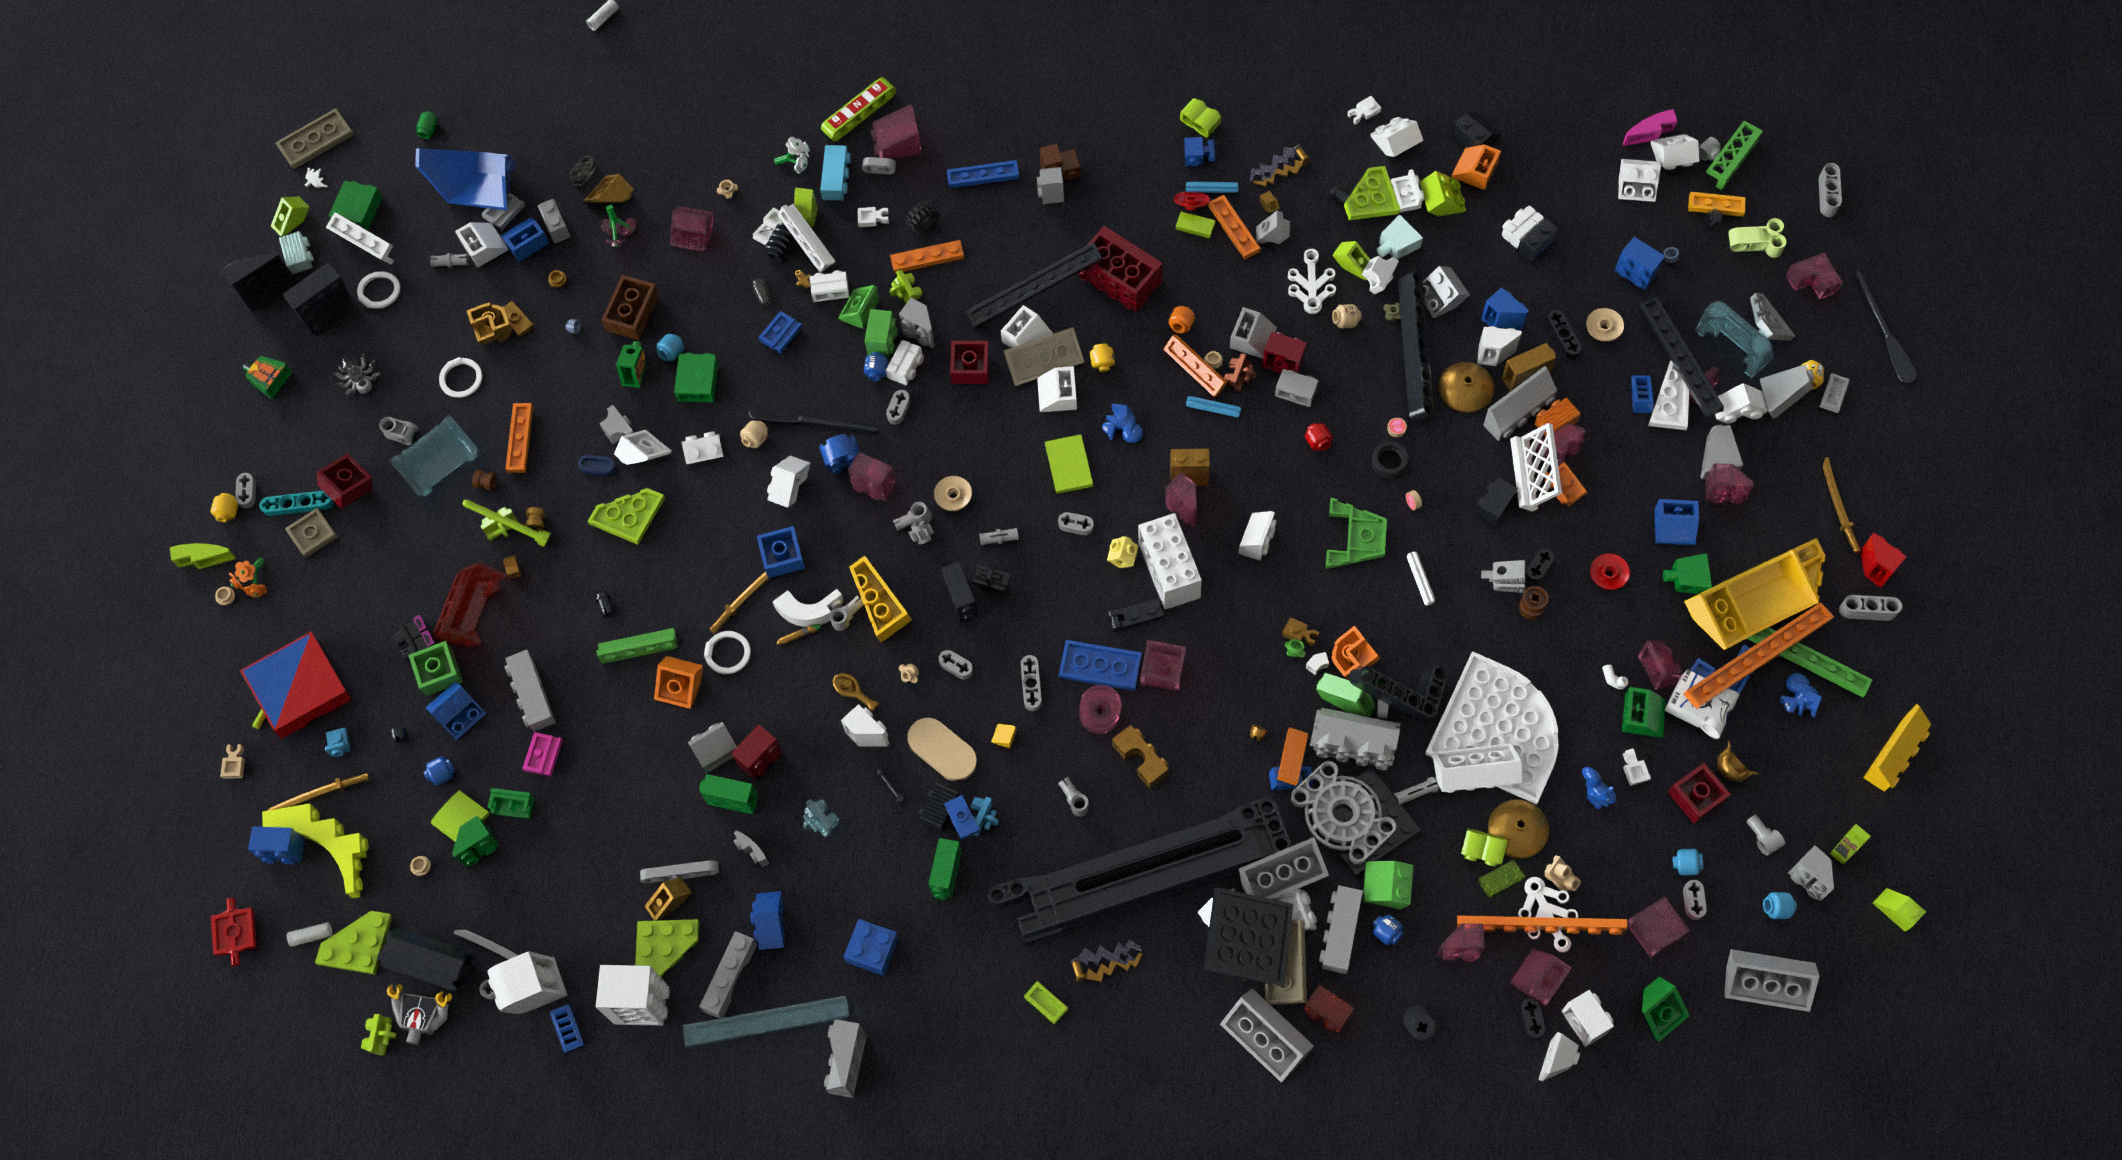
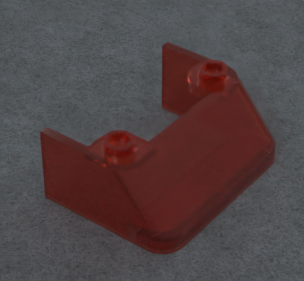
M482 562L461 569L453 582L434 630L433 638L467 648L481 644L482 640H479L478 631L475 630L487 597L497 592L499 588L498 581L505 579L507 574Z

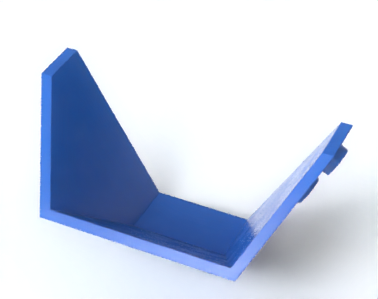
M416 148L415 166L447 203L499 210L508 209L512 171L515 170V159H512V155Z

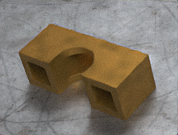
M1130 725L1112 739V745L1124 760L1134 754L1144 758L1145 762L1137 768V775L1151 789L1168 776L1169 765L1163 758H1159L1155 754L1156 750L1150 743L1147 744L1143 740L1144 736L1140 730L1134 729Z

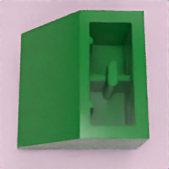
M1629 687L1625 694L1622 732L1662 738L1666 699L1651 690Z
M477 815L460 826L452 855L466 868L467 866L475 865L484 855L493 853L500 845L489 827Z

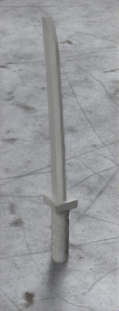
M468 930L454 931L455 935L479 944L508 960L519 956Z

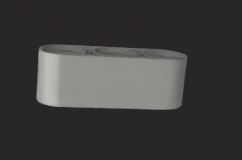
M1835 163L1826 164L1819 176L1820 211L1826 217H1833L1842 203L1840 168Z
M1849 595L1840 605L1839 613L1847 619L1890 621L1901 611L1902 603L1894 597ZM1847 604L1851 605L1854 609H1850ZM1867 605L1871 606L1874 610H1870Z

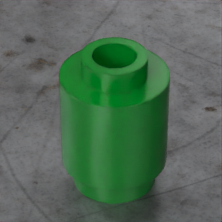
M428 111L421 113L416 127L419 137L430 139L433 136L438 122V118L434 113Z

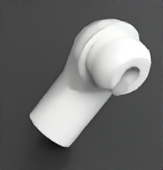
M1612 665L1602 667L1607 684L1616 689H1624L1628 685L1626 677H1618L1614 674Z

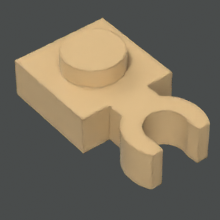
M238 744L237 750L233 752V747L227 745L226 752L229 756L222 759L220 777L223 779L243 778L245 759L240 756L243 754L244 748L241 744Z

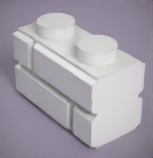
M1527 206L1524 210L1521 208L1515 214V218L1512 221L1509 219L1504 223L1502 237L1517 249L1520 247L1522 239L1534 230L1536 225L1543 221L1544 217L1531 206Z
M837 270L831 274L816 273L814 276H810L813 302L849 298L846 272Z
M902 340L886 369L887 377L904 385H907L909 380H913L917 365H921L924 359L921 347Z

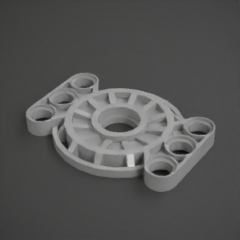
M1326 761L1294 789L1291 801L1296 807H1305L1306 824L1316 840L1331 849L1350 850L1349 859L1351 862L1362 864L1394 834L1396 823L1392 818H1381V804L1371 787L1354 777L1337 776V765L1332 761ZM1327 766L1332 767L1334 774L1327 776L1324 774L1323 769ZM1315 779L1319 781L1320 787L1312 789L1309 786V782ZM1297 793H1303L1306 796V800L1298 802L1294 796ZM1373 800H1375L1378 811L1375 810ZM1341 804L1348 805L1353 812L1351 820L1348 822L1336 820L1333 814L1336 806ZM1308 815H1312L1313 826H1311ZM1385 822L1390 823L1392 830L1384 832L1381 829V825ZM1318 830L1325 837V840L1319 837L1315 831ZM1375 836L1378 839V844L1374 846L1369 845L1367 838ZM1330 840L1335 843H1340L1341 846L1333 845L1328 842ZM1356 849L1362 850L1364 857L1362 859L1354 858L1353 851Z

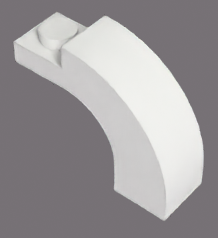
M836 589L822 601L807 605L798 602L789 591H786L775 599L773 604L778 613L790 623L808 627L809 625H822L829 622L831 611L835 608H840L844 600L842 594Z

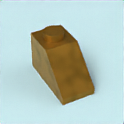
M681 877L663 882L645 907L653 920L659 921L680 907L689 897L691 891Z

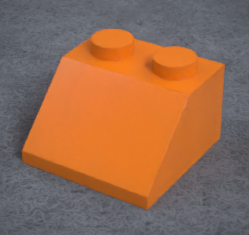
M666 656L658 664L654 699L691 709L701 684L703 665Z

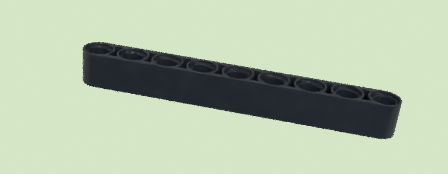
M1414 270L1398 279L1408 410L1412 421L1417 423L1434 415L1423 280L1420 273Z

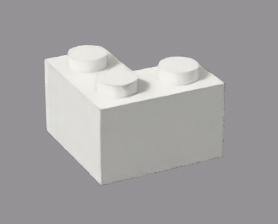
M1743 383L1718 396L1724 406V411L1715 415L1717 420L1727 424L1735 422L1741 416L1758 419L1768 412L1763 391Z
M789 456L775 465L771 471V476H773L772 482L767 489V493H769L768 500L787 508L795 503L799 485L807 480L810 463Z

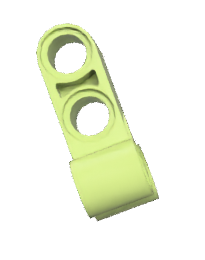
M1774 218L1769 220L1767 226L1733 228L1728 232L1730 248L1736 252L1766 250L1768 256L1773 258L1779 257L1786 245V238L1781 235L1784 224L1781 220Z

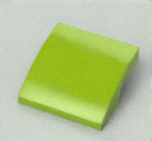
M459 790L438 811L431 824L456 842L461 825L477 815L484 821L489 817V812Z

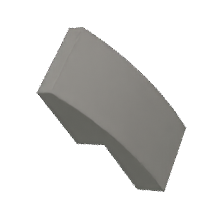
M739 831L734 832L737 839L733 841L739 851L743 849L745 854L750 853L755 864L759 862L762 867L769 864L763 852L749 837Z

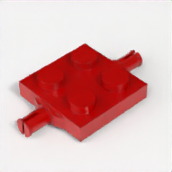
M236 898L226 899L227 911L211 916L213 955L216 957L226 954L231 955V966L240 965L239 953L244 950L257 948L254 909L251 907L236 909Z

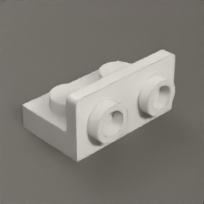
M1296 889L1276 898L1277 901L1293 904L1292 920L1303 919L1305 931L1317 929L1315 925L1317 922L1316 916L1310 909V898L1304 890Z

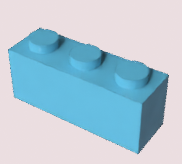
M825 145L820 189L823 200L844 201V194L848 192L846 179H849V168H847V165L851 163V154L848 153L846 146Z

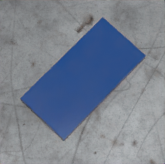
M1066 640L1058 676L1062 679L1135 691L1142 653Z

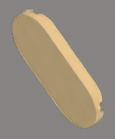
M923 718L916 721L910 727L908 743L911 750L946 779L951 781L965 780L974 773L977 761L974 750L941 722L933 718Z

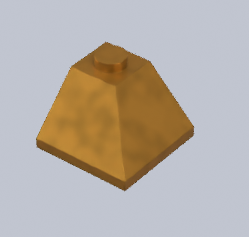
M620 174L608 175L601 180L585 198L584 202H626L631 197L630 193L634 188Z

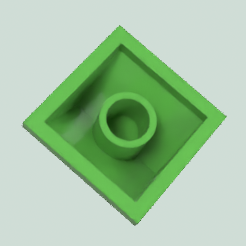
M871 285L854 289L838 319L864 329L869 319L870 309H875L879 302L877 287Z

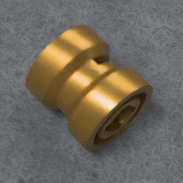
M538 507L528 508L526 510L528 520L525 522V526L537 532L539 530L543 531L545 527L543 522L545 510Z

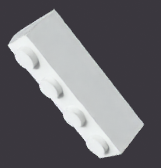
M1512 743L1432 752L1437 783L1442 792L1451 793L1463 789L1474 790L1481 787L1493 788L1498 785L1512 786L1516 783H1522V761Z

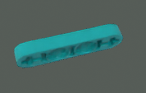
M324 491L266 497L261 500L259 507L265 515L274 516L309 512L316 508L326 510L330 509L335 502ZM310 498V504L307 506H303V500ZM291 500L292 505L289 508H284V503Z

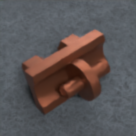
M1241 354L1240 358H1231L1229 367L1231 370H1234V374L1227 373L1224 377L1227 381L1226 385L1234 387L1236 392H1241L1244 383L1254 380L1257 376V373L1253 370L1254 366L1246 359V354Z

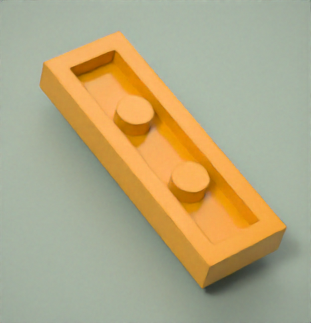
M1690 192L1688 211L1708 213L1716 209L1722 215L1743 217L1745 214V197Z

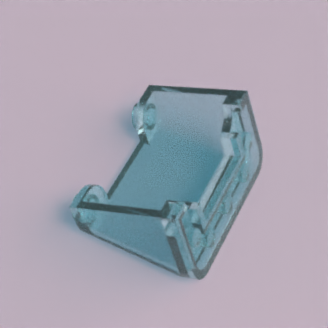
M1715 301L1705 309L1695 331L1700 336H1704L1706 333H1713L1714 337L1722 332L1748 353L1744 359V362L1748 365L1744 373L1752 379L1772 360L1774 350L1771 342L1725 303Z
M450 415L442 420L443 422L439 424L440 426H435L433 430L412 446L402 451V455H396L389 460L392 467L418 496H427L433 491L431 487L465 461L470 463L478 456L476 453L479 449Z

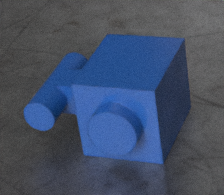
M1202 137L1184 138L1185 166L1203 165V156H1208L1211 162L1215 161L1214 140H1208V146H1203Z

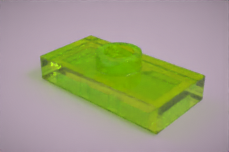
M1513 859L1479 878L1478 881L1490 898L1524 879L1525 876Z

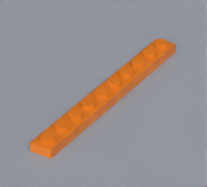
M1820 602L1686 690L1684 696L1696 709L1700 708L1831 621L1834 616Z

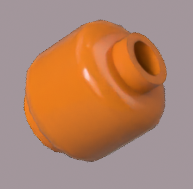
M1178 306L1174 308L1169 318V325L1177 333H1186L1191 329L1195 320V314L1186 306Z

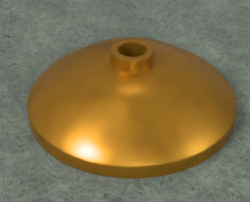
M1460 362L1449 366L1441 374L1438 382V392L1442 401L1449 408L1461 413H1474L1485 408L1492 400L1494 382L1491 375L1483 367L1470 362Z
M1515 799L1503 802L1494 809L1488 821V834L1508 839L1504 855L1515 859H1525L1536 855L1544 848L1549 837V824L1544 813L1536 805L1525 800ZM1517 823H1523L1524 827L1520 828Z

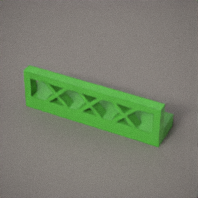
M1743 121L1707 169V174L1718 179L1717 188L1722 190L1759 141L1762 130ZM1743 128H1746L1747 130L1753 133L1748 136H1743L1742 130ZM1741 141L1742 147L1734 148L1733 142ZM1732 153L1733 160L1725 161L1724 154ZM1716 166H1723L1724 172L1720 174L1713 169Z
M674 628L599 643V650H596L599 660L604 664L678 648L676 631Z

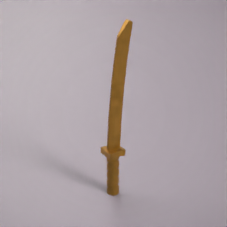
M1826 457L1823 463V471L1841 522L1840 531L1846 533L1854 554L1860 553L1862 550L1852 530L1854 524L1848 520L1835 483L1829 458Z
M766 572L751 584L730 606L728 604L725 606L726 611L709 629L713 634L721 628L731 615L735 616L737 614L736 610L770 579Z
M368 773L344 780L336 778V782L294 797L271 807L268 811L293 807L336 790L340 792L345 791L344 788L346 786L369 781L370 776Z

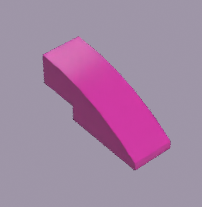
M1674 109L1660 112L1639 122L1626 133L1623 145L1650 142L1651 140L1659 139L1661 133L1674 131L1677 124Z

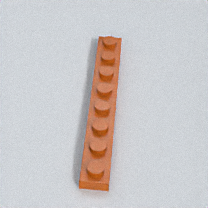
M1457 916V928H1462V931H1474V928H1482V931L1493 932L1495 929H1503L1504 932H1516V929H1525L1527 933H1535L1537 930H1546V933H1558V930H1567V933L1577 934L1580 931H1588L1589 934H1601V931H1609V934L1620 935L1627 930V919Z

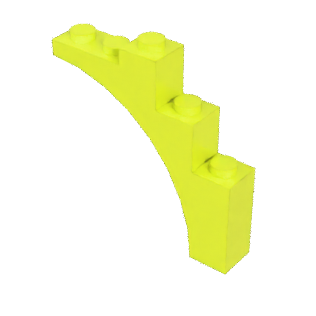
M311 804L262 812L263 827L293 828L304 838L315 841L325 847L339 865L344 878L346 894L351 898L360 897V890L363 889L362 880L359 878V871L362 870L360 859L366 858V851L369 849L367 839L360 833L343 836V825L335 818L319 821V812Z

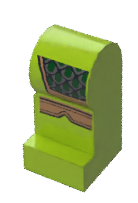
M1855 824L1831 851L1830 855L1843 865L1871 836Z

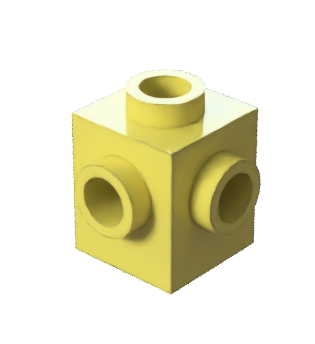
M1128 537L1114 539L1110 545L1107 561L1119 568L1131 567L1134 565L1139 545L1132 542V539Z

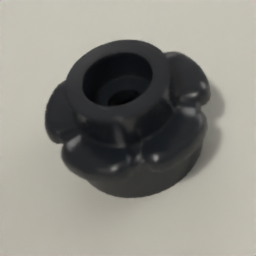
M1716 209L1709 211L1706 216L1708 225L1718 226L1721 222L1722 213L1716 211Z

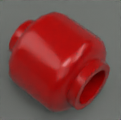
M1322 423L1311 424L1305 433L1306 441L1315 451H1325L1332 444L1333 436L1326 425Z

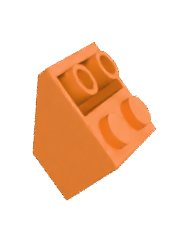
M1485 144L1465 148L1451 177L1485 190L1498 164L1501 151Z

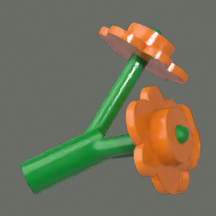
M258 558L253 565H250L249 561L238 562L235 575L239 578L236 579L234 575L229 573L232 578L229 580L231 586L236 589L240 588L252 597H259L267 593L266 586L258 585L257 572L264 565L265 560ZM253 579V584L245 588L240 583Z

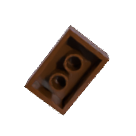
M622 275L601 320L605 330L640 340L660 295L656 284Z

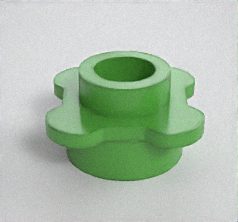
M1292 639L1290 642L1285 643L1287 655L1291 657L1305 656L1306 653L1303 651L1304 643L1302 641Z

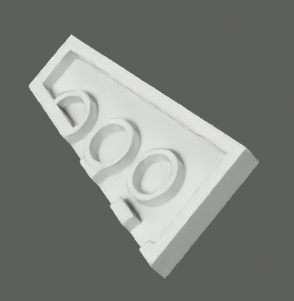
M1670 361L1648 426L1686 430L1688 427L1689 389L1673 362Z

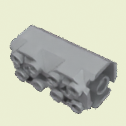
M1321 708L1316 713L1310 746L1314 747L1313 750L1317 752L1316 756L1320 758L1332 757L1340 762H1348V758H1354L1359 766L1371 765L1379 770H1387L1388 766H1392L1394 762L1400 724Z

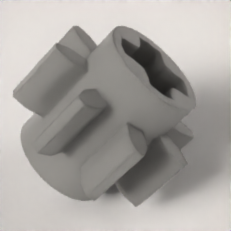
M919 521L911 526L913 531H910L909 534L914 542L918 541V544H923L932 539L930 534L934 532L929 523L925 524L924 521Z

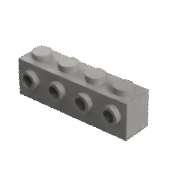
M524 650L505 658L507 662L505 670L509 677L512 676L513 682H511V687L514 693H518L519 699L516 700L520 710H524L525 715L522 717L526 727L530 726L535 732L556 723L533 657L529 651Z
M1338 885L1337 892H1332L1330 903H1334L1333 911L1329 910L1327 923H1330L1329 931L1325 930L1323 942L1327 944L1326 949L1321 950L1319 962L1323 963L1322 969L1342 974L1347 973L1362 890Z

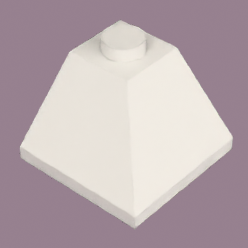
M647 430L621 436L614 455L621 462L628 465L668 455L672 451Z
M1557 1032L1550 1041L1538 1080L1544 1081L1570 1069L1573 1064L1576 1065L1580 1053L1577 1052L1579 1045L1562 1033Z

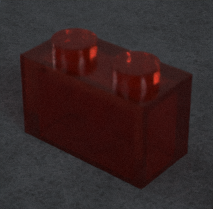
M1321 985L1317 987L1304 1008L1309 1017L1314 1020H1321L1325 1023L1324 1026L1332 1032L1336 1030L1339 1033L1354 1011L1352 1006Z

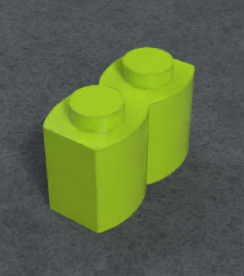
M1195 98L1180 112V120L1184 124L1194 128L1199 134L1207 138L1221 123V116L1217 110L1207 108L1203 101Z
M1467 828L1461 854L1465 855V858L1468 860L1477 861L1478 858L1485 860L1487 865L1497 866V864H1502L1508 839Z

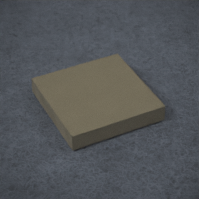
M318 508L285 528L305 558L338 538Z

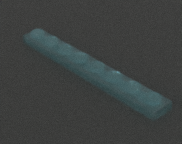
M847 996L683 1025L685 1046L691 1047L833 1021L835 1019L849 1018Z

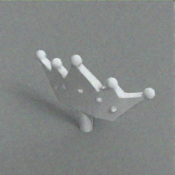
M308 168L305 178L309 182L305 184L306 187L310 184L315 188L328 187L322 184L323 178L319 179L321 169L314 172V169L310 171V168Z

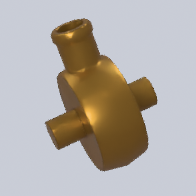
M797 270L795 274L799 281L796 284L798 287L803 285L805 289L811 286L809 281L811 275L805 276L803 272Z

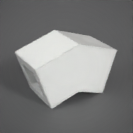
M1326 652L1313 655L1307 662L1306 669L1316 675L1320 669L1328 668L1329 661Z

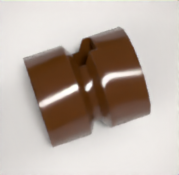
M1532 586L1526 589L1519 603V611L1522 616L1532 620L1542 616L1548 603L1547 592L1539 586Z

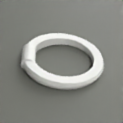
M371 273L364 277L358 285V300L368 308L379 309L387 307L397 299L400 293V283L390 273ZM376 278L391 280L394 283L392 295L384 301H370L364 296V288L371 280Z
M456 358L447 362L442 368L439 376L440 386L449 396L456 398L469 396L481 385L483 378L482 370L471 359ZM462 364L473 367L476 371V381L472 387L461 392L453 391L447 387L445 382L446 375L452 368Z
M724 631L714 635L706 643L704 658L709 667L715 672L733 674L740 671L748 663L751 649L744 636L737 632ZM723 638L739 640L743 644L745 651L741 662L730 668L716 665L711 658L713 646L716 642Z

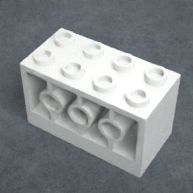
M1175 513L1138 525L1139 546L1164 610L1201 598L1202 580Z
M600 965L596 1008L613 1024L663 1025L668 1013L665 1001L669 998V986L651 966Z

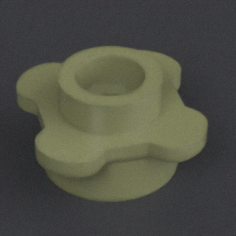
M1400 303L1384 305L1383 309L1386 311V320L1396 321L1401 319Z

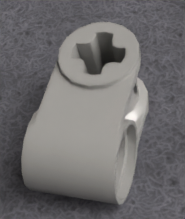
M392 417L383 418L379 424L387 439L405 445H412V438L415 432L419 430L418 426L411 422L401 421Z

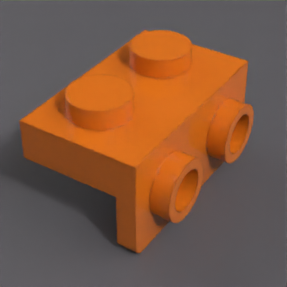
M1563 462L1558 466L1562 494L1556 497L1561 504L1565 502L1570 506L1588 492L1568 465ZM1553 482L1551 483V485H1550V487H1549L1550 489L1554 488V483H1553Z

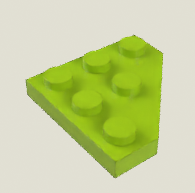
M1385 166L1368 168L1344 204L1349 220L1400 213L1401 209Z
M649 488L640 490L639 493L631 496L629 494L615 499L614 502L597 505L588 519V523L639 545L665 497L663 494Z
M376 911L368 912L322 942L315 964L376 975L379 965L378 954L384 948L393 916Z
M699 920L637 921L635 966H651L662 978V975L670 967L672 968L699 941Z

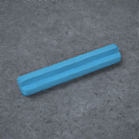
M1186 182V192L1238 193L1239 187L1237 182Z
M1188 396L1186 401L1187 407L1233 417H1239L1241 412L1240 406Z

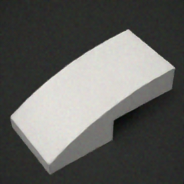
M773 208L763 218V224L753 233V239L766 245L776 225L783 223L778 216L779 210Z

